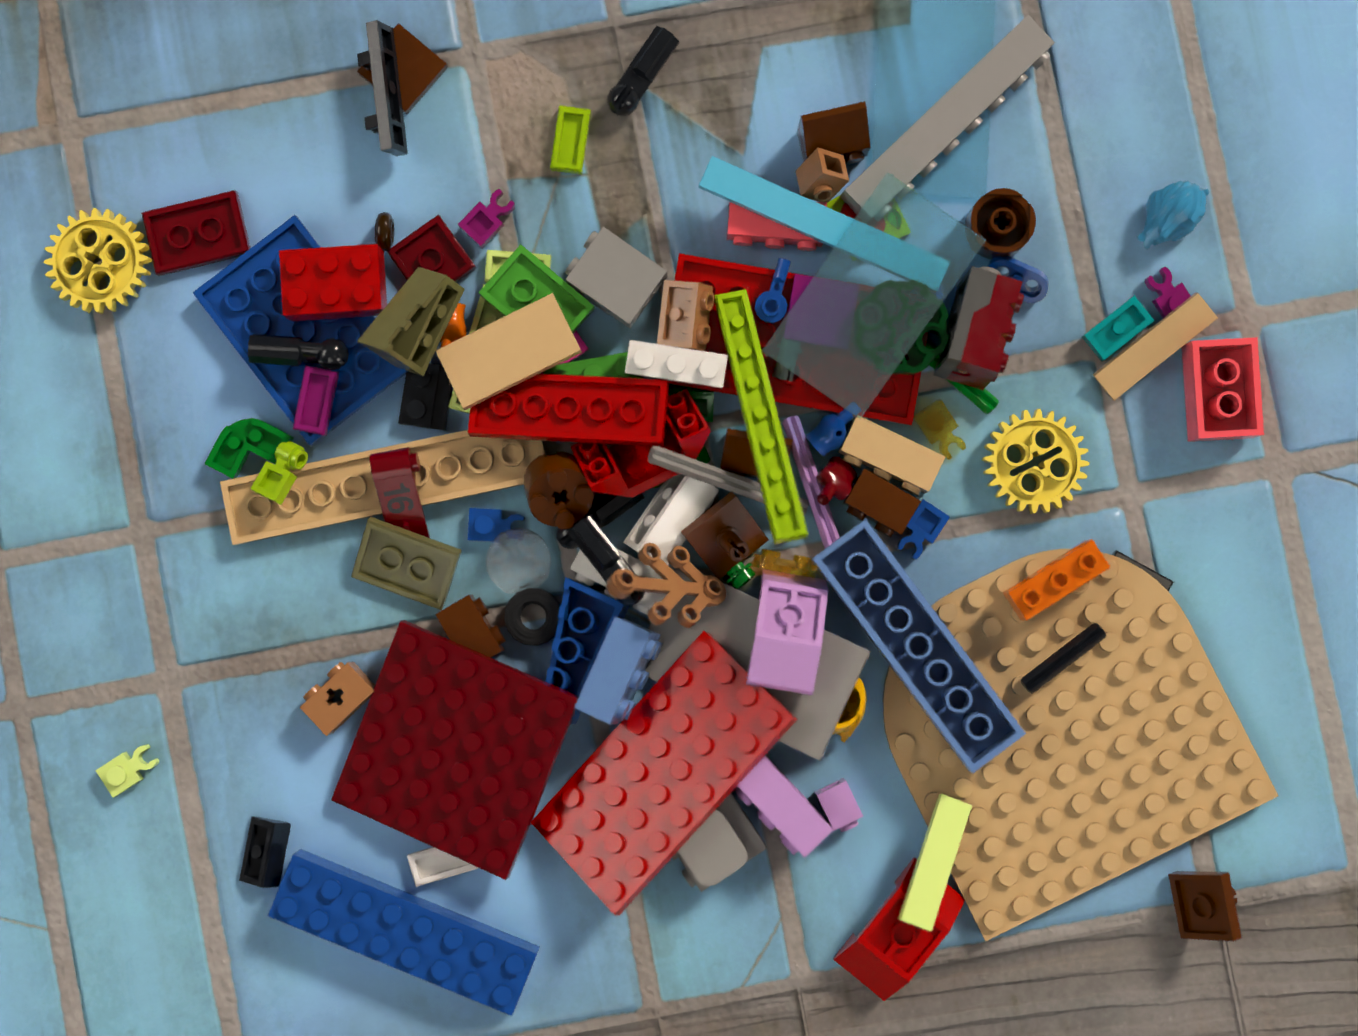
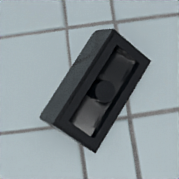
M251 816L239 881L261 888L278 887L280 885L291 828L290 823Z

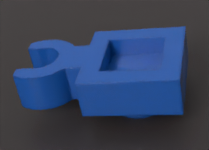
M922 499L906 526L912 532L909 536L903 537L898 542L897 549L902 550L905 544L910 542L915 546V552L911 558L913 560L919 558L923 551L922 542L925 540L933 544L950 516Z
M469 508L468 540L501 542L502 533H506L514 539L524 538V533L513 532L512 524L515 521H525V517L514 514L507 519H502L503 510Z

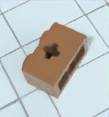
M354 661L347 662L345 665L342 662L338 663L328 672L327 676L330 679L322 687L316 684L303 696L306 702L299 708L326 736L333 734L371 698L374 692L375 684ZM332 690H342L344 692L341 695L342 701L335 703L332 701V698L335 696Z

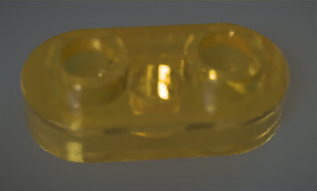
M762 549L761 555L754 554L752 567L816 579L818 568L812 564V558L794 555L793 561L780 558L781 552Z

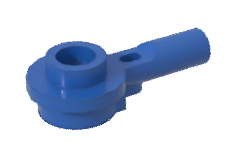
M778 258L769 291L759 295L755 302L756 315L766 323L780 321L787 312V302L782 295L791 261Z

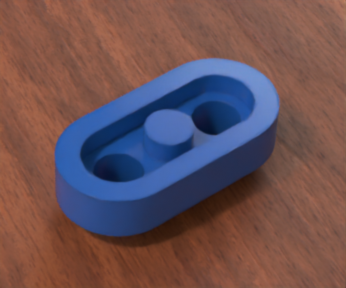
M1010 256L996 257L988 263L987 267L996 270L1001 266L1006 267L1009 272L1001 275L1022 281L1020 293L1024 294V302L1036 303L1046 296L1049 282L1047 276L1041 270ZM1035 280L1038 285L1036 287H1029L1026 282Z

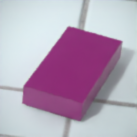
M305 365L293 424L294 430L327 436L339 372Z

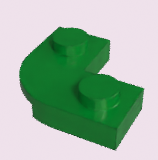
M255 418L239 420L222 430L204 464L234 479L238 477L250 452L276 464V448L282 442H292L294 437Z

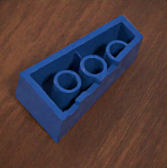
M565 577L563 599L559 608L558 625L555 638L553 639L551 661L545 682L580 696L614 617L625 618L630 606L621 604L618 600ZM576 709L571 724L577 723L582 711Z

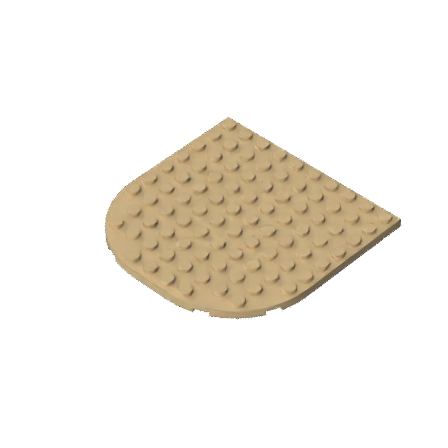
M1071 549L1048 550L1024 556L950 592L931 605L1026 733L973 774L966 769L891 666H888L882 698L885 734L895 763L927 827L929 826L939 794H945L972 805L951 874L985 941L1278 797L1261 760L1180 605L1168 590L1143 569L1111 554L1101 552L1110 565L1109 569L1027 621L1019 619L1003 592ZM1097 623L1106 633V638L1036 692L1030 693L1021 683V678L1091 624Z

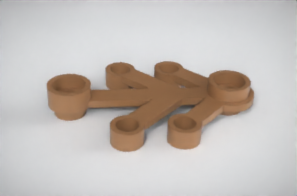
M647 543L638 553L639 560L643 564L650 566L663 579L637 577L630 570L619 569L608 578L606 583L608 592L617 599L627 598L634 590L667 593L661 602H656L648 610V618L655 625H662L670 617L672 608L684 595L695 596L694 601L691 604L685 605L677 614L678 622L687 628L692 627L700 619V612L705 607L718 606L726 598L724 584L715 576H704L689 561L690 554L682 546L673 548L668 554L667 559L672 567L680 569L692 582L684 581L660 558L661 551L657 545ZM656 610L662 614V617L656 613ZM685 613H688L692 619H689Z

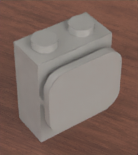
M602 227L599 233L593 231L584 244V248L587 250L580 259L575 257L565 271V274L568 275L565 280L590 303L631 329L667 278V271L611 231Z
M731 792L672 859H680L685 867L681 871L691 888L697 885L702 892L739 870L747 861L767 849V847Z

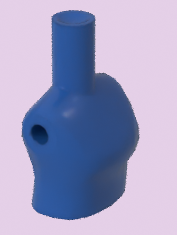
M853 401L838 415L833 413L826 414L822 417L817 427L806 434V437L812 446L824 457L831 450L838 449L843 445L846 436V424L862 411L861 408Z

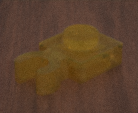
M941 399L936 400L914 415V421L928 442L934 444L939 440V451L948 460L952 458L948 452L949 444L955 442L961 450L966 449L965 442L952 434L951 431L959 426Z

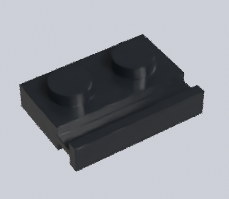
M429 363L424 376L409 371L406 372L399 424L446 431L449 414L448 405L453 387L442 365Z

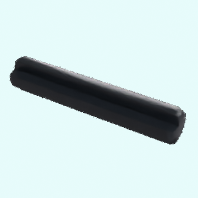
M1091 624L1021 678L1022 685L1028 692H1036L1106 638L1105 631L1099 624Z

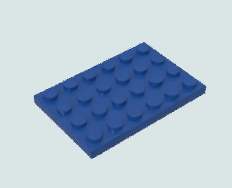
M294 215L196 289L193 294L292 424H294L305 365L321 369L325 368L318 363L304 362L299 366L249 363L248 342L250 335L299 337L304 342L321 343L326 339L334 338L341 340L346 345L349 352L348 361L343 367L332 370L339 372L327 431L328 434L402 378L407 371L395 367L357 342L376 319L374 316L290 321L283 316L279 250L321 248L299 218ZM299 431L310 446H313L324 437L323 435Z

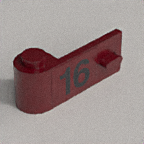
M406 447L370 454L371 473L385 522L430 538L415 482L416 472L421 471L417 452L412 453L410 448Z

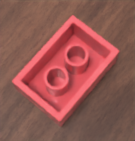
M1258 337L1196 340L1182 346L1188 442L1250 439L1264 435Z

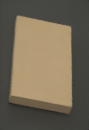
M551 293L436 350V353L462 408L467 410L582 353L554 294Z

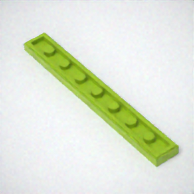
M747 290L715 295L714 302L774 545L807 538L808 532Z

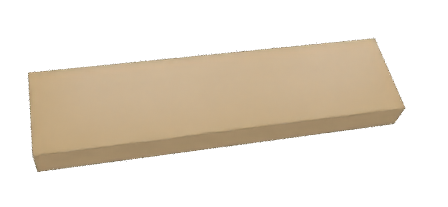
M1194 293L1094 373L1093 376L1111 399L1115 401L1218 319V317L1200 294Z

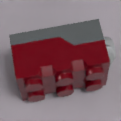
M972 266L956 288L947 322L949 338L944 351L938 356L934 376L983 390L991 381L995 382L998 373L1004 372L1009 355L1004 353V347L1006 342L1011 343L1015 334L1016 324L1012 323L1011 319L1014 312H1019L1023 303L1024 294L1020 293L1022 281L1003 276L998 270L991 267L977 268Z

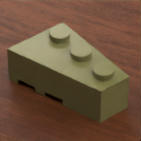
M418 267L357 342L395 367L424 376L465 289L447 275Z

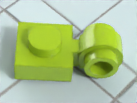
M291 441L282 442L278 445L275 451L276 464L274 465L266 461L250 488L255 493L282 505L297 478L296 475L289 471L303 468L308 459L305 449Z

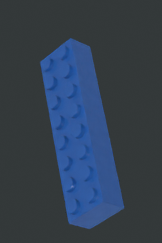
M302 849L292 855L268 913V917L511 1016L540 948L538 945Z

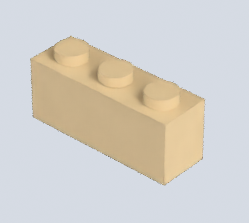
M859 415L853 419L843 445L838 453L844 455L843 460L857 468H860L862 464L874 469L873 474L887 482L891 478L902 482L901 488L917 496H919L920 491L923 493L930 491L946 457Z

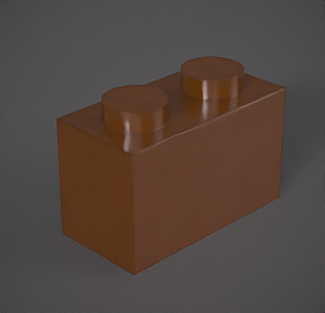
M864 468L854 482L851 493L842 504L848 507L846 513L860 521H863L865 517L876 523L875 530L891 538L893 533L897 536L902 535L921 501Z
M469 594L435 614L451 641L490 658L505 650L502 643L506 642L498 626L491 627L485 617L490 613L481 597L475 599L473 594Z

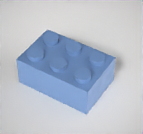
M615 616L574 708L608 724H620L623 719L628 720L632 709L636 706V702L632 701L637 689L642 690L648 680L649 672L645 671L650 659L656 660L663 643L659 642L661 634L628 619Z

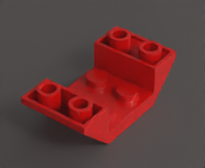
M686 388L668 397L664 445L662 448L696 460L711 431ZM583 442L571 446L592 492L633 498L680 474L648 462V455L653 446L617 444L608 449L606 444Z
M915 857L895 880L894 883L897 887L858 936L853 933L833 958L834 961L883 1001L910 982L950 932L965 902L964 897L947 884L932 932L898 920L917 862Z

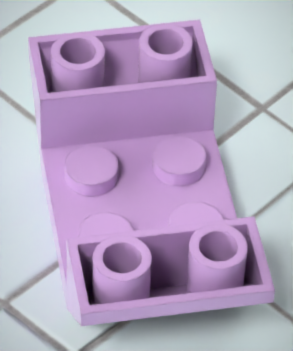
M762 570L757 622L747 676L748 685L813 695L822 648L828 586L825 579Z

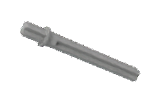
M653 446L650 449L648 462L727 491H732L764 504L759 482L659 446ZM799 497L804 516L807 512L809 502L806 499Z

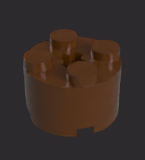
M999 188L986 193L975 203L965 221L966 239L974 253L991 260L997 257H1012L1030 240L1035 230L1036 216L1033 207L1022 197V194L1012 189ZM997 219H1000L1001 225L1006 226L1003 230H1000L998 225H994Z
M563 451L547 456L543 454L535 458L525 471L524 490L529 509L533 516L541 523L560 529H568L582 519L589 511L594 499V493L574 455Z

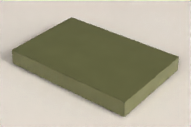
M370 517L366 523L351 577L442 610L445 606L462 550Z

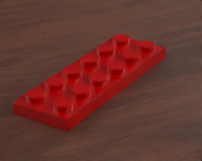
M538 374L471 407L467 433L470 437L663 447L669 382L664 379Z

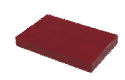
M235 190L141 212L155 274L158 276L237 258L250 249L238 192Z

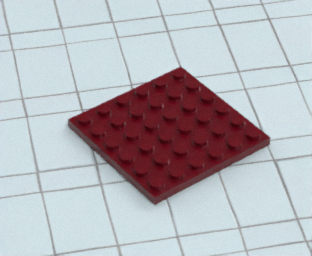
M400 621L331 800L507 880L511 875L575 714L576 708L574 707L579 696L408 621Z

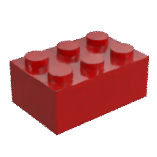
M378 244L279 250L283 316L288 320L306 321L378 316L386 307L384 251Z

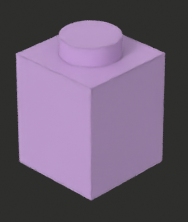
M844 778L815 791L834 831L840 828L841 832H845L859 824L857 820L862 818L863 815Z

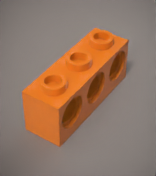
M1093 539L1085 540L1012 586L1003 594L1019 619L1027 621L1109 569L1110 565Z

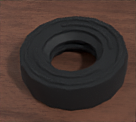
M528 588L517 592L509 600L505 608L504 622L508 632L516 641L525 645L537 646L549 642L556 635L560 604L551 593L543 589ZM537 604L544 609L546 620L540 628L529 629L522 623L521 613L527 605Z

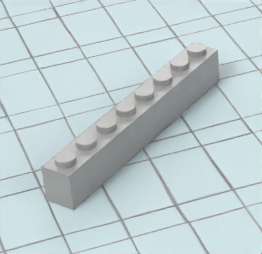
M1027 15L840 195V198L865 224L873 218L879 222L892 209L888 203L897 196L900 200L903 199L915 187L911 181L920 174L923 178L927 176L938 165L934 159L941 152L945 156L951 153L960 144L957 137L964 130L970 134L983 122L979 116L986 109L992 113L1006 100L1002 94L1009 87L1015 91L1028 78L1025 72L1031 66L1037 70L1051 56L1047 51L1055 42Z

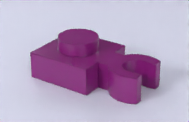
M500 189L492 193L490 204L487 207L479 201L458 223V226L481 248L504 226L503 222L498 218L501 215L510 214L515 208V203L512 200L504 207L497 204L499 198L503 195Z
M1167 267L1159 270L1163 278L1161 284L1156 283L1152 276L1144 279L1147 288L1157 292L1159 295L1152 303L1162 318L1166 317L1191 297L1183 283L1175 287L1172 285V274Z

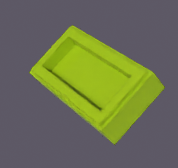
M559 105L550 163L551 171L582 175L591 118L590 109Z

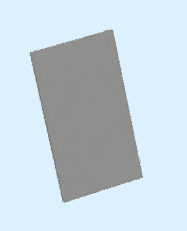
M675 568V573L684 581L692 582L680 569ZM723 583L726 588L725 600L718 606L705 607L700 612V619L692 627L687 628L678 622L677 614L685 605L691 604L695 596L684 595L672 608L670 617L662 625H655L651 622L648 628L661 634L659 642L663 643L656 660L650 659L645 671L649 672L648 678L658 682L703 630L708 632L748 671L754 643L759 599ZM685 613L689 619H692L688 613ZM824 630L813 695L766 688L797 719L778 741L820 761L824 756L825 749L861 671L870 657L871 651Z

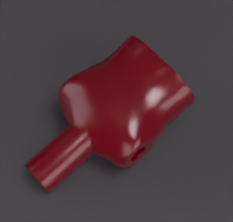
M837 456L831 457L827 465L816 475L817 481L823 487L817 496L818 503L828 505L833 496L838 500H844L851 493L852 484L857 480V473L842 458Z

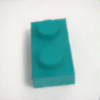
M1134 295L1085 333L1082 338L1102 362L1155 320Z

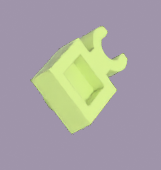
M149 744L138 747L134 751L132 758H130L127 752H124L95 770L112 798L117 797L144 779L139 770H148L158 765L160 762L158 758L149 763L145 762L142 758L143 753L151 748Z

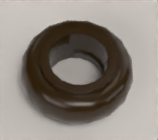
M382 212L378 215L375 222V244H378L384 252H388L394 242V220L390 213Z

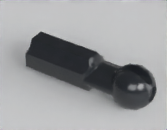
M659 26L654 28L617 85L609 91L607 103L610 110L616 115L626 116L636 110L640 99L678 46L679 40L665 28Z
M253 334L250 335L248 342L249 363L299 366L303 362L318 363L325 369L337 370L346 364L349 355L346 345L341 340L334 338L326 339L321 343L304 342L299 337Z
M601 493L593 499L589 511L582 519L591 516L597 525L603 528L645 497L642 493L633 498ZM573 526L568 529L556 527L555 536L562 547L567 549L578 547L568 534Z
M591 516L582 519L568 532L606 583L608 578L619 569L630 570L635 576L639 577ZM634 590L627 598H616V600L627 606L635 605L643 599L645 591Z

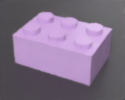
M766 755L735 788V793L748 807L752 803L757 806L759 810L756 813L759 819L771 831L776 827L781 832L779 835L780 841L793 855L799 851L805 858L833 831L830 823Z

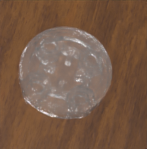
M514 528L504 531L492 541L488 548L486 556L488 574L492 581L503 592L508 594L517 593L528 588H538L549 576L551 567L550 550L542 537L531 530Z

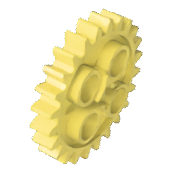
M93 208L91 217L83 210H80V220L78 221L70 215L67 216L70 226L66 228L58 224L57 227L61 235L49 236L55 242V246L45 247V250L52 254V258L43 260V263L53 267L45 275L50 279H57L50 287L56 291L62 290L59 298L64 301L71 299L70 306L77 309L82 304V310L90 313L94 306L97 313L103 314L105 305L109 310L116 312V302L127 307L128 300L126 296L131 295L138 298L139 296L134 288L136 286L146 287V284L140 280L141 275H151V272L143 268V264L152 262L150 257L143 255L144 252L150 249L149 245L139 243L145 235L140 231L134 232L137 225L132 221L125 224L126 217L119 213L114 218V213L109 209H106L102 216L98 209ZM92 233H96V242L94 245L87 247V237ZM112 236V240L108 242V237ZM124 247V258L115 262V252L117 249ZM96 257L102 259L100 265L94 263ZM77 261H81V270L79 273L72 275V265ZM109 275V286L104 290H100V280L102 277ZM88 280V285L84 286V282Z
M1036 409L1032 418L1028 410L1021 412V420L1015 414L1010 415L1009 421L1011 426L1003 421L1000 422L998 426L1002 433L994 431L990 433L991 438L996 441L995 444L988 443L984 446V448L992 452L991 455L982 458V461L991 463V468L983 471V474L993 475L994 477L987 484L988 487L998 485L999 490L996 492L995 497L1007 495L1005 505L1010 506L1016 501L1018 512L1023 511L1026 505H1029L1030 514H1035L1039 505L1044 513L1050 512V503L1056 509L1062 508L1061 497L1066 501H1072L1073 497L1069 490L1081 491L1082 488L1076 480L1087 478V475L1081 472L1080 468L1088 466L1090 462L1081 460L1080 455L1087 453L1088 449L1079 448L1077 445L1084 437L1074 438L1072 436L1076 426L1073 425L1066 429L1064 427L1066 417L1054 421V411L1048 412L1045 418L1042 417L1041 409ZM1041 431L1048 435L1049 445L1047 448H1041L1036 444L1035 436L1037 432ZM1009 446H1015L1020 450L1021 459L1018 463H1013L1007 458L1006 452ZM1056 447L1061 448L1060 453L1040 462L1038 467L1033 466L1015 476L1010 475L1011 470L1031 461L1033 457L1043 455ZM1053 460L1060 461L1064 466V473L1061 477L1054 476L1050 470ZM1026 474L1035 479L1036 486L1032 492H1028L1022 487L1021 481Z

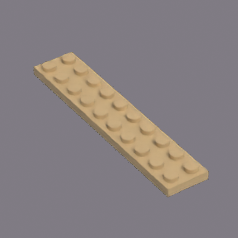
M468 430L306 463L301 469L289 471L296 475L297 478L282 505L250 489L258 474L220 481L232 545L382 515L370 468V454L409 447L412 453L417 452L421 471L416 472L415 482L421 504L425 506L524 485V474L529 464L538 456L545 454L543 441L470 437L467 433Z

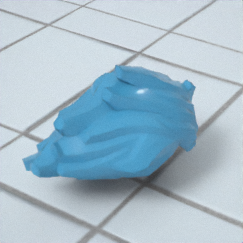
M1178 181L1161 190L1152 192L1146 203L1147 218L1144 231L1137 236L1139 241H1143L1144 248L1149 249L1152 244L1155 246L1170 240L1174 242L1190 234L1205 215L1206 196L1209 194V190L1200 188L1197 184L1189 181Z

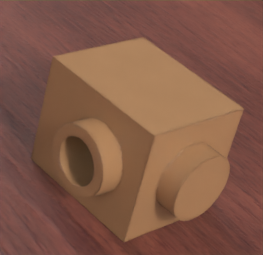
M818 147L796 170L800 195L819 202L828 203L849 182L844 155Z

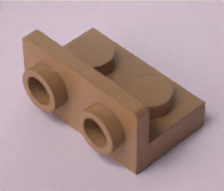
M664 280L657 344L700 351L706 350V345L711 335L709 326L710 311L714 306L712 286L699 282Z

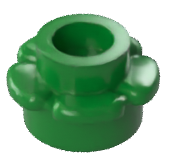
M741 561L726 573L730 577L727 580V584H731L735 589H740L756 575L751 569L752 563H748L745 566Z

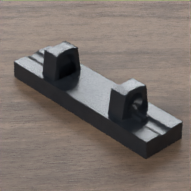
M378 20L367 22L369 50L358 53L357 59L359 67L366 68V70H371L376 114L364 117L366 130L373 131V133H379L381 151L394 156L408 154L394 31L392 27Z

